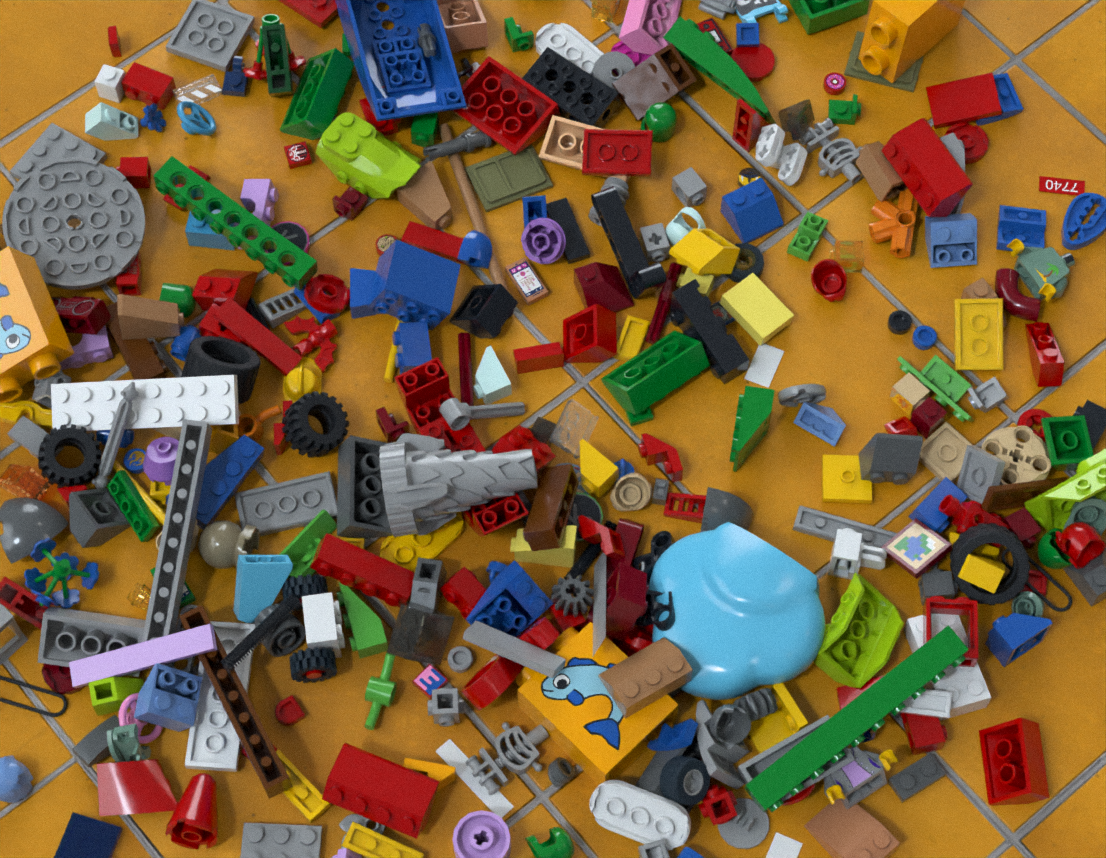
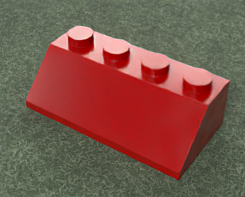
M921 118L893 134L881 150L928 217H947L973 185L925 118Z
M344 743L327 778L322 800L417 839L428 823L440 781Z

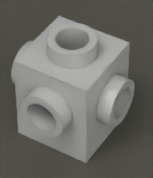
M60 370L52 377L41 380L35 379V390L32 399L52 409L51 384L71 383L72 378L63 374V371Z
M445 687L432 690V700H428L427 703L428 716H433L434 724L447 727L454 725V723H460L459 714H464L463 698H458L457 688Z

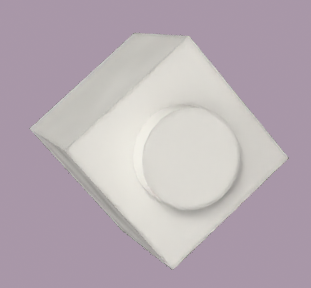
M105 64L102 66L94 81L99 97L120 103L124 96L121 84L125 77L124 70Z

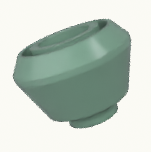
M1023 591L1013 598L1011 610L1012 613L1042 617L1045 605L1043 600L1035 593Z

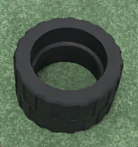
M202 336L191 341L181 377L237 375L238 404H242L248 401L252 395L261 360L256 352L240 342L224 337Z
M982 523L968 528V530L958 536L959 538L954 542L952 552H950V568L959 589L969 599L978 601L980 604H1003L1015 598L1023 590L1029 578V557L1022 543L1012 531H1009L1002 525ZM986 543L1004 545L1011 552L1013 558L1010 572L1000 581L995 593L958 577L968 554L978 546Z

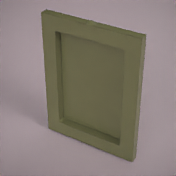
M857 31L844 75L913 92L916 81H918L923 56L894 83H891L880 74L873 75L863 67L858 56L864 32Z
M532 144L516 156L508 151L465 167V172L486 213L521 200L522 197L531 196L553 188L548 173L545 171Z

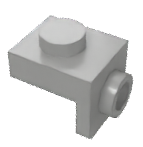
M995 376L976 389L972 387L967 389L971 395L968 397L971 405L975 410L979 408L984 413L1009 398Z

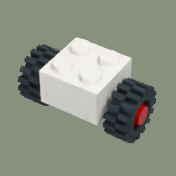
M307 574L305 577L302 575H298V578L291 577L282 586L283 601L291 593L300 600L301 605L297 607L296 611L303 609L308 648H305V651L298 650V653L294 652L289 657L291 678L296 680V682L303 681V683H308L309 681L316 683L317 680L325 681V678L330 679L336 675V658L342 657L341 648H345L339 600L334 601L332 592L328 593L327 580L323 576L314 575L312 577L311 574Z

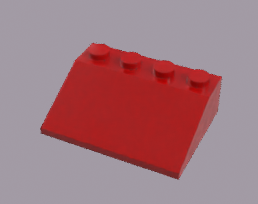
M490 56L486 58L461 87L466 108L452 110L515 156L547 132L552 115L561 116L558 104Z

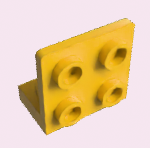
M783 683L774 684L771 689L777 701V711L762 719L751 722V730L748 736L759 753L764 752L808 726L807 720Z

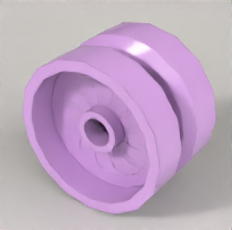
M480 810L469 813L460 819L454 829L452 840L456 858H510L511 837L508 826L501 817L493 812Z

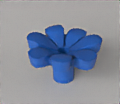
M155 103L150 106L147 105L143 109L146 115L140 119V124L143 127L148 126L151 131L162 132V127L166 126V121L161 119L163 117L161 110L157 111Z

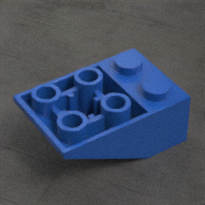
M514 560L495 577L466 620L470 625L475 621H479L513 637H517L544 613L553 602Z

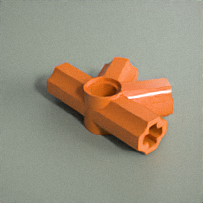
M909 189L900 191L898 205L890 200L882 202L877 200L871 209V214L880 219V221L869 224L870 236L873 242L877 244L892 239L890 254H893L896 258L910 256L913 233L915 231L918 202Z

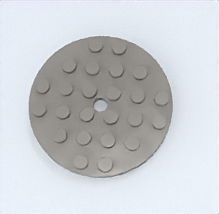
M67 157L38 166V169L28 175L25 174L13 187V192L9 199L6 200L2 217L3 234L7 247H12L35 258L46 285L71 290L95 287L117 277L132 263L143 243L145 213L137 190L133 188L122 173L113 167L110 168L98 163L97 160ZM76 218L81 223L74 229L68 225L69 220Z

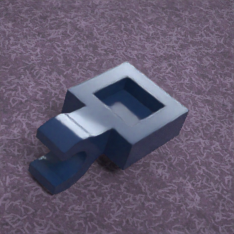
M234 56L233 71L225 72L222 88L223 95L246 96L249 77H246L245 73H243L245 63H242L243 57Z

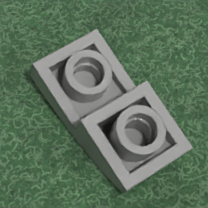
M22 416L7 434L12 440L26 448L31 455L38 459L40 444L48 433ZM64 447L59 448L55 452V458L63 450Z

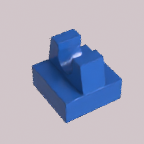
M736 23V47H759V23Z

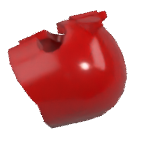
M1085 522L1072 523L1062 533L1056 531V539H1054L1061 551L1070 557L1069 561L1076 569L1084 568L1091 560L1097 558L1105 550L1106 546L1098 531L1092 525Z

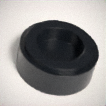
M894 311L889 316L887 326L892 333L903 335L910 330L912 319L905 311Z

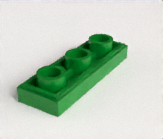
M120 470L106 487L140 541L148 542L160 525L126 471Z

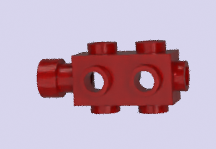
M949 494L943 498L939 505L940 512L948 517H954L951 524L957 527L956 532L958 534L964 533L968 528L982 523H994L1009 529V526L1002 522L1003 519L1000 516L986 512L981 507L982 504L971 500L970 502H962L960 504L957 498ZM986 543L996 548H999L1000 545H1002L998 543Z

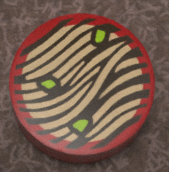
M390 234L380 236L375 244L378 255L381 256L397 238Z

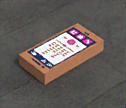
M525 257L505 267V272L528 306L548 296L547 289Z

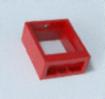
M932 596L926 598L923 606V645L932 639L931 614L967 615L969 650L964 654L966 660L958 666L975 667L978 661V601L970 600L967 597L945 599L943 596Z

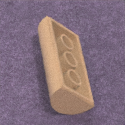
M552 115L539 159L582 171L584 129L602 128ZM603 176V177H607V178H609V177H616V178H619V179L625 181L626 183H628V181H629V179H630L631 176Z

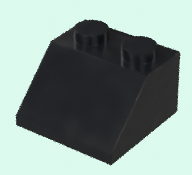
M502 284L474 285L449 321L480 339L495 338L500 334L501 327L506 320L513 315L518 301Z

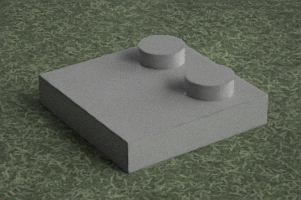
M967 445L957 487L968 496L967 498L982 504L988 487L1000 485L1005 462L975 445Z

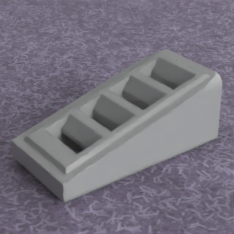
M295 288L265 300L258 305L263 317L272 329L307 309L303 302L298 304L294 299L297 296L294 293ZM290 300L294 306L290 307L287 301ZM283 305L285 310H281L279 306Z

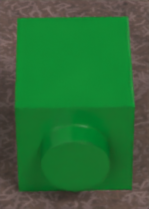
M438 112L414 116L411 128L412 144L421 147L435 145L439 127Z

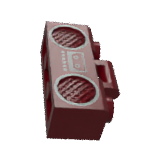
M62 296L51 297L66 333L97 335L111 318L106 304L101 299L83 296H73L72 298Z

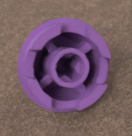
M537 218L525 227L521 236V242L525 255L529 259L540 264H549L559 259L563 254L566 238L563 229L554 220Z
M161 437L148 445L143 461V470L152 482L156 480L158 482H165L166 486L171 485L179 445L177 439Z

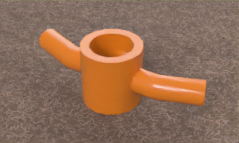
M275 405L263 410L255 417L251 414L240 415L239 424H237L238 437L241 438L243 435H246L255 442L259 441L264 433L262 423L269 418L281 414L280 406ZM254 424L253 429L249 433H244L247 425Z

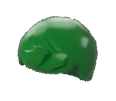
M1053 528L1042 536L1038 544V558L1048 568L1063 569L1073 564L1069 561L1070 557L1061 551L1054 540L1056 539V531L1062 533V530Z

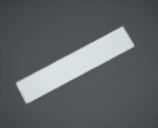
M450 739L436 750L438 755L449 766L456 767V774L494 814L502 818L514 808L499 790L493 795L488 794L489 791L486 787L479 784L482 778L480 776L474 777L472 775L473 770L469 765L465 764L468 760L467 756Z

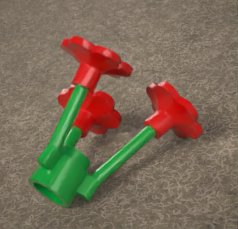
M267 14L262 17V26L282 24L278 15ZM260 26V38L255 43L257 58L254 61L253 67L243 69L246 77L257 80L267 79V72L265 69H262L263 62L261 61L262 55H265L262 26ZM287 40L291 71L299 69L300 66L305 65L306 60L304 56L295 57Z

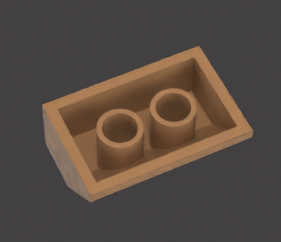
M663 637L600 673L598 677L626 719L691 681L693 669L679 648Z

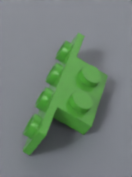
M935 355L919 372L901 356L897 358L901 363L899 368L906 374L913 373L919 378L918 381L928 390L931 388L937 394L934 398L944 407L947 404L953 407L955 410L952 414L960 421L964 422L966 419L971 423L974 421L968 413L957 405L968 392L967 389L973 386L942 359Z
M321 510L279 554L288 555L293 563V568L287 579L291 577L298 578V575L305 577L307 574H311L312 576L316 571L310 568L319 542L326 533L331 534L337 527V524L326 510Z

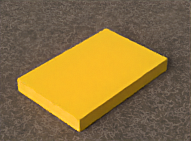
M1003 298L954 299L955 370H1003Z

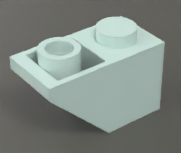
M100 102L85 114V133L103 141L136 139L138 137V117Z

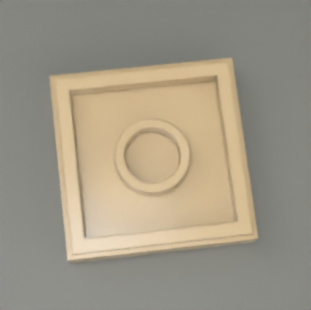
M945 422L922 443L919 461L941 481L947 477L953 482L960 475L967 445L972 444L949 423Z

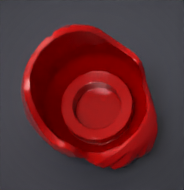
M821 260L811 271L812 286L819 295L829 302L841 301L847 289V273L835 260Z

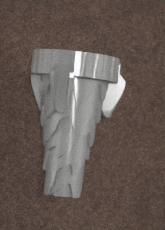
M411 433L402 434L396 442L387 443L380 446L379 449L385 507L390 529L394 537L428 534L457 517L456 512L469 510L471 506L488 503L494 498L513 496L515 491L538 488L535 460L531 449L493 454L492 451L476 452L475 450L451 452L450 449L443 450L445 448L444 439Z

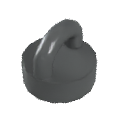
M558 757L550 763L548 777L553 785L560 787L573 779L574 769L566 759Z

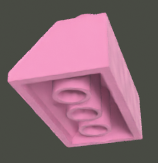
M629 0L619 39L633 52L649 55L655 54L668 45L663 37L677 21L682 0Z

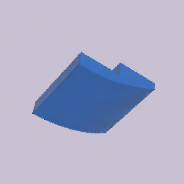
M1008 73L993 75L1002 114L975 120L977 126L1000 121L1023 111L1022 104Z
M1000 205L996 249L1013 251L1011 248H1007V245L1014 239H1019L1027 247L1044 248L1046 210Z

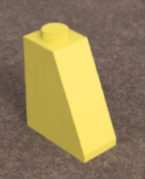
M566 526L560 548L539 551L531 550L528 542L524 540L523 529H518L517 537H512L510 552H514L515 561L571 568L574 565L577 526Z

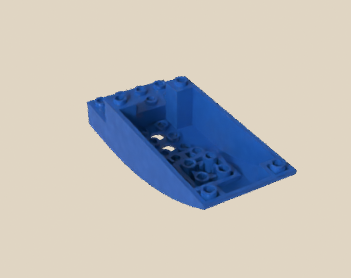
M335 0L358 77L377 121L466 108V102L437 0ZM379 3H386L389 9L381 12L376 6ZM384 21H391L394 24V28L386 30L381 24ZM427 23L431 26L432 34L436 38V55L434 57H426L423 48L419 45L417 28L421 29L420 24Z

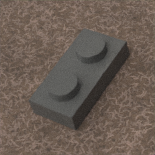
M929 753L889 778L887 782L903 803L942 779L946 773L933 755Z

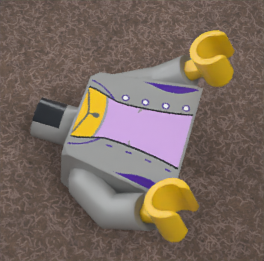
M857 747L849 748L855 760L824 778V794L829 798L831 805L835 804L834 801L841 799L845 808L849 809L887 784L883 768L888 771L891 769V763L899 761L892 750L876 754L866 750L861 751Z

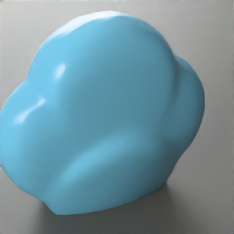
M727 522L714 530L683 537L672 544L659 557L652 570L649 590L663 593L655 597L656 602L663 605L669 604V592L672 591L675 622L671 629L660 631L654 624L652 642H656L663 637L679 648L693 669L691 681L679 687L681 690L696 697L706 699H734L758 686L780 684L797 677L817 657L825 633V616L819 599L817 576L782 551L743 528ZM663 612L659 617V621L665 620L669 616V612Z

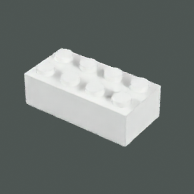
M931 614L932 638L949 625L968 648V638L959 615ZM923 615L907 619L903 630L911 651L914 653L923 646ZM976 663L975 667L957 666L953 668V666H949L944 670L946 676L936 684L930 681L925 685L926 689L952 692L950 718L986 708L991 699L978 663Z

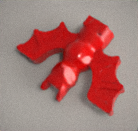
M296 316L292 321L284 322V326L293 336L299 333H309L307 338L302 339L291 348L294 351L298 350L301 357L311 353L315 347H321L314 361L320 371L325 373L326 368L330 364H334L332 355L337 349V345L330 342V339L338 335V331L332 322L327 319L319 326L315 323L314 317L302 319L299 316Z

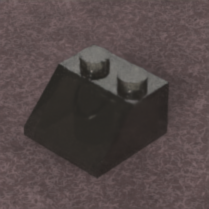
M409 601L401 604L387 653L412 661L441 665L455 617Z

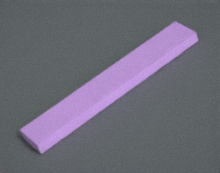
M207 624L69 662L72 687L79 688L89 685L88 682L113 676L119 677L154 667L156 663L163 665L217 650L214 627L212 624Z

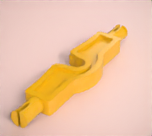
M18 401L13 404L0 403V421L15 425L24 414L29 413V420L41 429H53L52 410L42 409L38 404L30 401Z

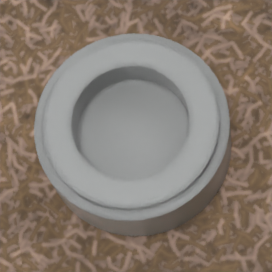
M458 646L449 652L448 665L454 672L464 673L472 667L473 655L468 648Z

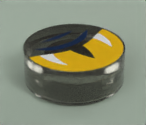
M745 168L738 175V185L741 188L761 178V175L754 168Z

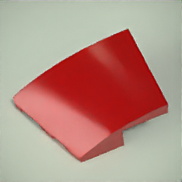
M158 759L97 764L99 816L175 811L179 802L176 801L170 790L172 786L168 778L164 776L163 768Z

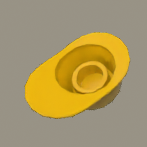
M302 357L301 361L288 373L287 377L284 376L283 394L286 401L292 400L294 403L305 394H311L313 391H318L320 395L322 372L312 358Z

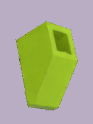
M113 676L88 682L92 706L96 714L100 716L119 711L122 702L128 696L140 692L144 685V680Z

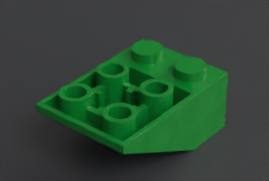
M745 386L744 395L739 394L729 462H734V472H737L768 433L774 390Z

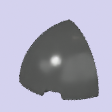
M708 487L700 532L714 530L727 522L733 523L747 531L752 522L753 510L741 498L731 493Z
M22 497L4 501L0 508V522L3 524L4 533L0 535V541L7 558L12 564L31 554L37 542L46 538H54L69 523L61 513L42 501Z

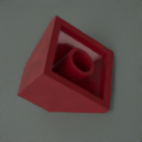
M594 262L574 269V285L585 309L596 303L615 313L634 307L632 298L617 266Z

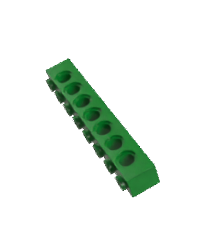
M173 156L154 174L155 187L161 194H168L179 207H185L190 210L191 214L198 221L203 220L209 224L213 232L218 235L223 234L231 245L245 250L246 255L250 259L260 261L271 274L276 273L282 277L283 282L291 288L294 286L300 291L318 271L317 260ZM178 184H185L183 187H175ZM195 197H203L198 201L193 200ZM213 210H221L216 214L211 213ZM231 223H239L235 227L229 226ZM249 236H257L254 240L247 239ZM268 249H274V250H275L273 253H266V252H265V251L268 250ZM286 262L294 263L289 267L283 265Z

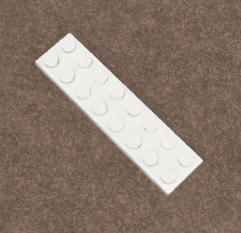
M237 375L51 384L52 427H56L57 430L60 429V425L66 424L67 428H70L71 424H75L76 429L84 427L86 431L111 430L119 403L123 399L120 392L131 382H135V389L139 394L132 400V409L125 429L182 427L183 419L208 422L209 425L239 424Z

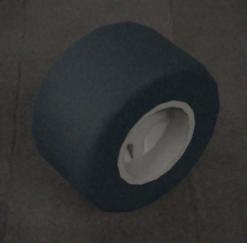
M682 755L672 757L666 762L660 775V788L663 795L669 800L688 806L699 803L704 799L710 786V775L706 769L707 766L701 760Z

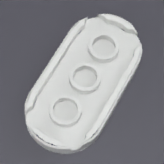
M549 23L543 26L536 35L535 45L539 56L549 47L590 75H592L594 63L604 54L572 26L565 23H560V25Z
M608 780L599 784L591 795L589 807L591 813L593 812L595 820L603 828L643 844L664 839L667 851L683 845L690 834L691 820L687 811L680 804L620 780Z

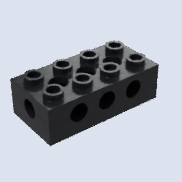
M549 47L544 50L522 78L558 104L561 117L583 124L603 128L621 105L618 92Z

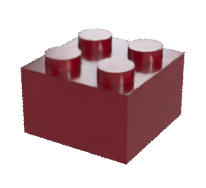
M621 562L606 581V634L622 640L627 632L630 633L635 626L637 618L645 614L648 606L646 594L649 588L646 584L647 573Z

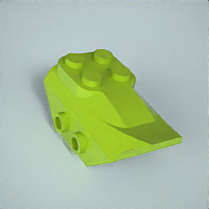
M349 112L340 114L322 134L316 150L319 158L341 183L349 184L371 199L389 198L398 187L406 185L421 168L419 164L420 158L403 149L399 143L388 140L371 124Z
M1106 448L1096 455L1081 461L1077 467L1076 474L1066 481L1024 502L1025 508L1037 524L1044 527L1047 532L1053 528H1059L1063 531L1075 502H1082L1091 496L1106 502Z
M855 572L847 591L841 597V603L833 615L831 623L825 625L824 639L814 663L834 681L849 687L861 688L890 660L891 651L900 637V631L904 622L897 607L864 577Z

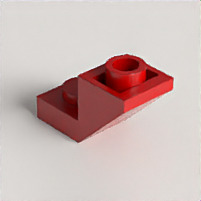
M647 433L642 434L638 450L640 457L645 458L647 466L663 462L666 475H671L672 482L681 481L683 468L677 449Z
M584 515L578 516L580 523L578 529L584 540L593 544L600 543L603 553L615 560L626 557L621 534Z

